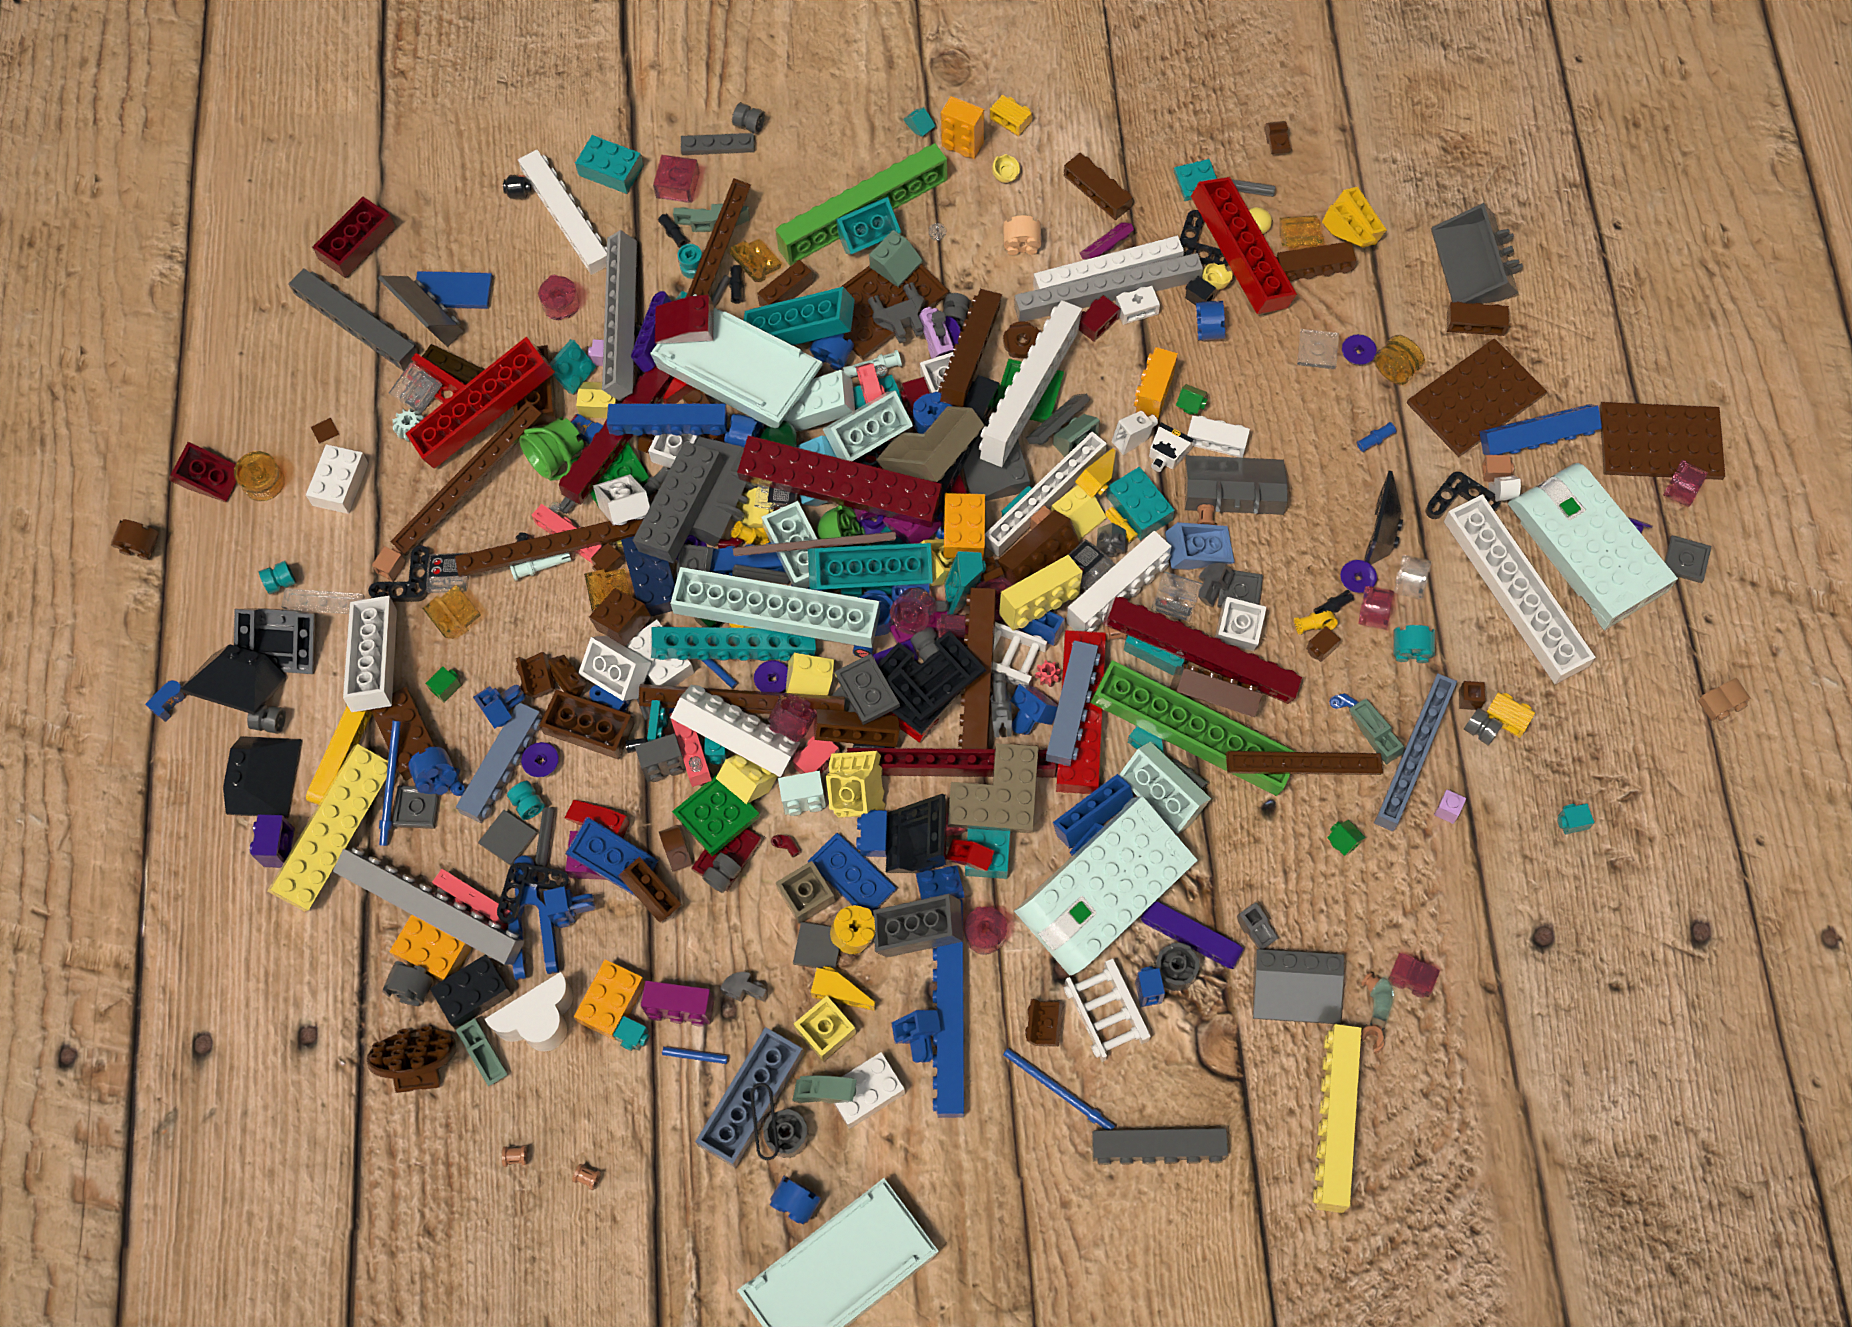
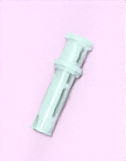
M894 350L893 353L879 354L875 359L843 367V371L852 378L858 376L855 368L857 366L873 363L875 371L880 369L881 371H886L887 368L897 365L901 367L902 363L898 350Z
M568 552L511 565L510 569L514 581H518V578L527 575L534 576L536 571L570 562L571 558Z

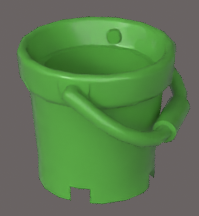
M563 416L542 428L525 429V434L519 438L521 449L529 463L541 476L550 481L559 480L562 476H566L572 465V457L584 449L583 440L579 442L577 440L578 430L567 418L563 419ZM567 462L568 467L566 472L560 475H555L558 472V469Z

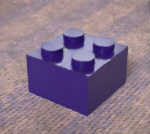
M257 815V821L253 824L254 840L250 843V854L263 867L281 868L292 850L295 828L283 815Z

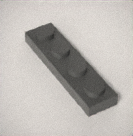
M754 133L681 136V155L754 152Z
M1087 393L1073 395L1026 437L1028 443L1038 445L1046 443L1049 440V436L1058 432L1064 423L1073 419V415L1076 412L1085 408L1084 405L1090 401Z

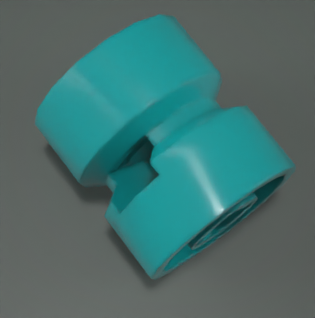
M685 244L677 253L680 270L683 276L693 279L702 258L701 249L695 244Z
M286 560L275 564L274 569L269 567L259 571L262 583L269 595L278 592L281 586L287 588L296 584L294 575Z
M530 781L516 784L507 793V797L512 805L517 806L516 811L522 820L535 817L545 807Z

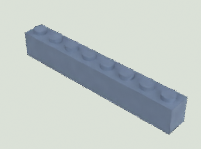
M1437 673L1374 824L1390 831H1394L1398 825L1457 681Z

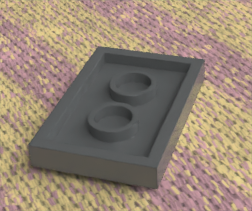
M871 654L834 672L835 677L863 725L900 707V703Z

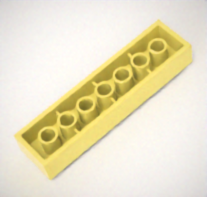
M359 744L352 748L267 892L304 912L309 911L336 865L342 850L346 848L386 780L387 760Z
M1335 1024L1324 1037V1048L1327 1049L1326 1057H1323L1322 1070L1326 1071L1325 1077L1321 1080L1320 1090L1324 1092V1096L1319 1104V1113L1322 1114V1120L1318 1123L1317 1135L1321 1136L1320 1145L1317 1144L1316 1158H1319L1318 1167H1315L1314 1180H1317L1318 1184L1317 1189L1313 1191V1203H1316V1210L1343 1213L1350 1207L1361 1042L1360 1027Z

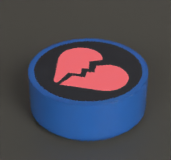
M854 645L853 654L863 658L869 654L873 655L874 648Z

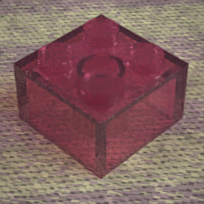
M661 155L653 183L656 198L692 203L700 174L697 159Z

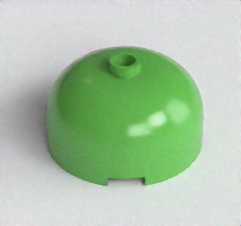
M843 505L832 508L824 513L819 521L817 530L818 539L863 535L866 532L864 527H860L856 521L854 510ZM868 543L850 544V545H841V546H831V547L868 546Z

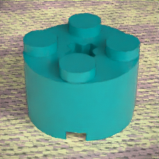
M1406 625L1404 630H1400V627L1393 630V655L1396 657V661L1407 662L1408 659H1416L1417 663H1428L1429 658L1435 656V629L1429 631V627L1424 625Z

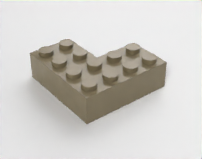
M947 406L924 434L901 432L876 460L885 470L938 482L944 477V473L956 462L958 456L968 448L969 443L979 435V431L984 427V424L972 408Z
M996 743L993 785L951 782L948 827L1032 833L1038 746Z

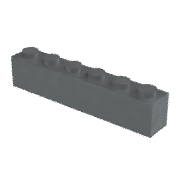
M1226 1129L1092 1131L1091 1134L1092 1162L1098 1161V1165H1110L1111 1161H1120L1121 1165L1133 1164V1161H1142V1164H1155L1158 1160H1164L1165 1164H1176L1178 1160H1187L1189 1164L1200 1163V1160H1209V1163H1222V1159H1226L1228 1156Z

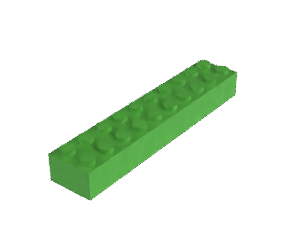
M934 143L931 146L924 147L914 155H909L905 160L893 164L890 168L876 173L873 177L861 181L858 185L846 189L836 197L829 198L823 204L814 206L810 211L796 216L793 220L783 223L775 229L778 250L791 266L799 259L802 260L840 239L837 218L888 197L894 210L947 181V158Z
M1111 660L1090 702L1227 771L1226 752L1228 751L1295 752ZM1231 773L1275 796H1278L1284 789L1290 774Z

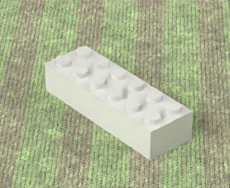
M1153 531L1068 606L1066 623L1074 631L1096 632L1097 626L1103 622L1108 606L1115 596L1126 599L1134 598L1144 584H1150L1155 578L1154 575L1159 571L1163 572L1168 567L1171 545Z
M390 596L350 602L343 699L351 712L392 706L397 609Z
M691 684L680 697L670 717L779 777L782 776L800 745V742L792 735H785L778 731L775 726L767 725L761 722L758 717L744 713L738 706L724 702L721 697L705 692V689L698 685L694 686Z

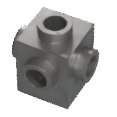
M1114 523L1099 527L1096 549L1109 557L1124 552L1126 530Z

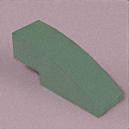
M1366 698L1349 708V712L1376 753H1381V759L1386 765L1403 754L1404 746L1391 732L1392 727Z
M476 1017L456 1029L488 1087L508 1075Z

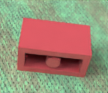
M813 736L808 741V746L803 751L799 750L794 755L793 767L800 774L820 771L821 775L829 766L831 754L840 753L839 748L831 741L815 740Z

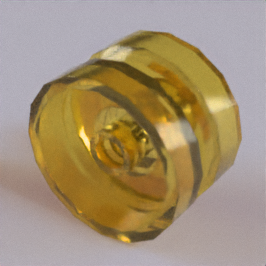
M1402 335L1392 336L1374 356V363L1378 371L1390 382L1398 385L1406 384L1425 362L1424 354L1416 343Z
M253 451L245 454L238 460L234 468V477L237 483L252 500L268 501L275 498L284 486L285 477L275 459L268 453Z

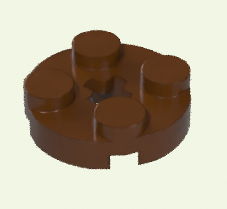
M1025 321L1011 324L1003 335V345L1009 356L1012 358H1028L1030 347L1036 344V338L1040 332L1039 329ZM1020 337H1023L1027 341L1021 343L1018 340H1020Z

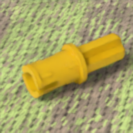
M1114 507L1109 508L1105 512L1106 517L1112 523L1126 530L1125 539L1128 543L1137 538L1138 533L1133 530L1127 523L1128 520L1124 519Z

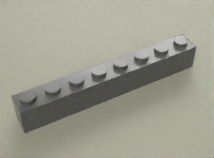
M303 268L288 283L293 294L402 371L413 362L411 358L415 353L418 354L417 346L413 341L404 339L396 329L391 330L383 320L380 319L378 321L369 310L364 311L356 301L348 300L343 292L340 290L337 292L329 282L321 281L319 276L313 271L308 272Z

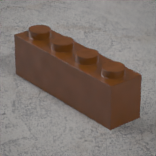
M1080 152L1064 165V177L1115 221L1131 208L1133 198L1131 194L1121 188L1116 180L1107 176L1102 168H1098L1093 164L1089 157H1085Z
M1351 242L1278 252L1276 256L1290 282L1302 278L1310 279L1315 276H1329L1341 272L1348 273L1354 271L1357 261Z
M816 709L814 720L815 740L897 747L900 731L897 716L883 715L863 725L856 712Z

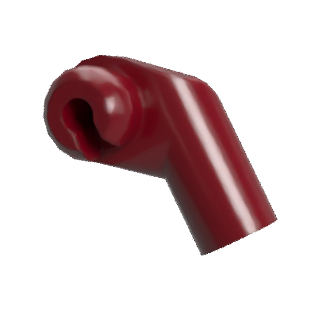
M731 537L729 540L720 539L718 541V549L726 548L727 546L739 547L744 543V540L738 537Z
M778 834L771 838L772 846L787 849L792 858L801 853L791 836Z

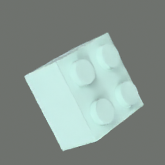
M820 771L778 778L785 815L796 816L804 811L818 812L822 808H826Z

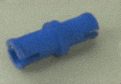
M1389 422L1378 430H1372L1368 436L1357 441V446L1361 452H1364L1375 444H1381L1385 438L1396 433V428Z

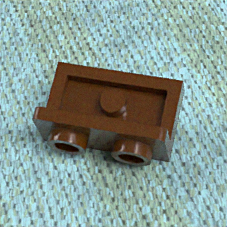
M541 652L527 659L522 657L516 658V670L521 679L520 687L525 695L536 699L555 690L546 653Z
M561 655L550 658L548 663L551 666V674L565 693L580 697L587 684L566 656Z
M1031 999L1027 1010L1029 1017L1028 1026L1025 1029L1027 1042L1034 1046L1059 1047L1063 1003L1040 1002L1037 999Z

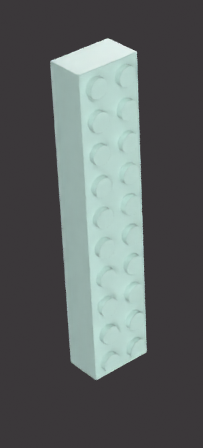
M680 567L670 603L674 614L869 648L873 646L880 615V603L875 600Z

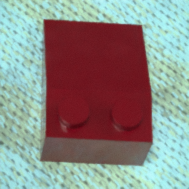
M688 296L656 306L655 343L713 341L714 304L710 296Z
M187 442L170 475L169 481L188 490L226 502L243 468L193 443Z

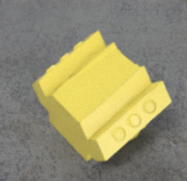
M877 751L831 754L829 762L830 773L826 775L829 808L834 810V814L838 818L859 817L870 810L884 811L886 804L882 800L885 791L882 787V767L879 765L881 755Z

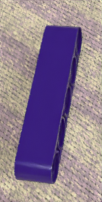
M660 291L653 296L631 353V359L643 372L650 371L655 366L650 353L657 345L655 343L656 306L672 302V299L665 291Z
M1157 901L1151 904L1140 918L1149 927L1190 946L1196 952L1230 969L1235 968L1244 950L1237 943Z

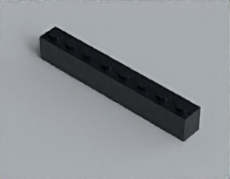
M978 375L971 384L963 407L972 408L983 424H985L1000 393V382ZM978 436L969 443L968 448L958 456L956 462L944 473V477L937 482L942 484V493L935 520H937L945 504V493L951 492Z

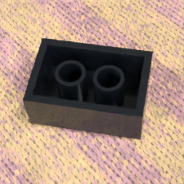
M486 954L430 988L448 1022L455 1030L512 995L494 963Z

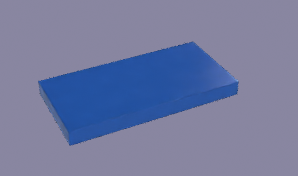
M417 271L416 279L425 287L423 291L425 293L429 291L437 299L435 301L437 305L441 303L445 308L488 309L493 278L491 273Z
M589 817L585 818L565 852L567 856L633 896L635 894L618 875L638 857L652 871L659 861Z
M838 833L807 861L808 863L812 861L821 876L851 905L868 908L871 912L877 910L897 891L895 886Z

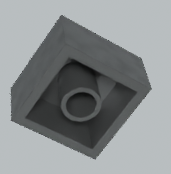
M675 733L635 746L641 769L647 782H657L665 776L679 775L683 770H686Z

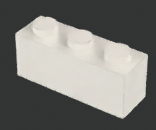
M1192 416L1187 436L1194 439V447L1243 458L1250 429L1242 425L1227 424L1221 420H1210L1204 416Z

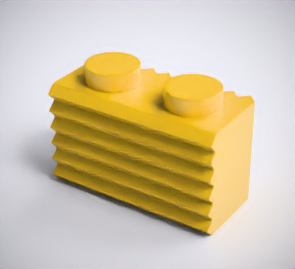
M1001 95L990 108V119L1019 136L1032 122V112L1028 107H1022L1017 104L1012 97Z
M1499 692L1487 710L1490 719L1494 717L1502 722V728L1518 738H1521L1535 714L1529 705L1525 703L1519 704L1513 700L1511 695Z

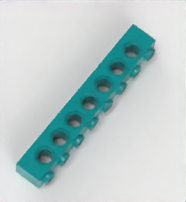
M651 627V658L658 660L719 659L724 661L739 659L746 661L749 659H759L761 661H788L794 653L814 656L816 651L815 638L760 628Z

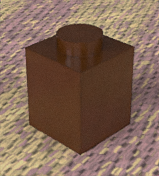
M609 543L591 558L593 570L599 576L604 575L607 579L624 564L622 555Z
M1325 626L1309 641L1306 649L1312 658L1322 662L1338 648L1341 639Z
M1464 681L1459 689V709H1481L1485 703V682Z

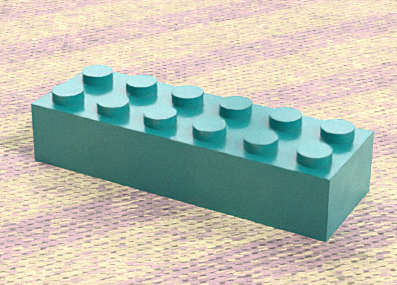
M839 287L746 310L743 321L790 345H796L851 332L855 299L844 287Z
M931 543L808 549L810 589L933 583Z

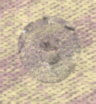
M1403 555L1400 564L1401 569L1396 577L1394 593L1422 600L1432 561Z

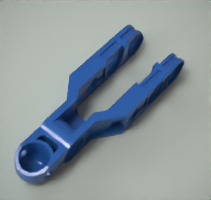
M527 855L519 856L514 862L535 865L533 859ZM519 869L518 872H514L516 876L515 883L519 884L517 881L519 875L524 874L522 873L521 869ZM537 873L533 877L535 882H538ZM526 886L518 916L514 922L508 924V930L519 934L518 938L524 941L521 921L524 906H536L539 909L547 974L559 973L554 925L547 916L546 906L540 901L539 888ZM515 888V896H518L519 890ZM522 948L514 965H512L515 980L526 979L524 967L526 959L523 956Z

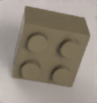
M812 861L775 882L777 890L799 924L835 903L833 893Z

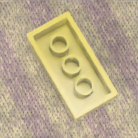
M1067 555L1001 592L1000 616L1012 631L1024 628L1032 620L1040 619L1048 611L1055 610L1062 603L1075 599L1080 593L1082 570Z

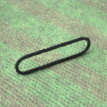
M759 1083L751 1089L750 1093L756 1149L761 1159L772 1160L779 1152L773 1095L771 1088L767 1084ZM760 1086L768 1089L775 1140V1153L770 1157L763 1156L759 1146L754 1091Z

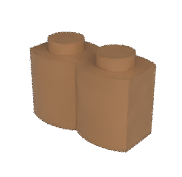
M1735 678L1705 693L1698 702L1711 721L1716 719L1722 721L1731 715L1729 712L1734 710L1739 712L1745 709L1751 697L1739 680Z

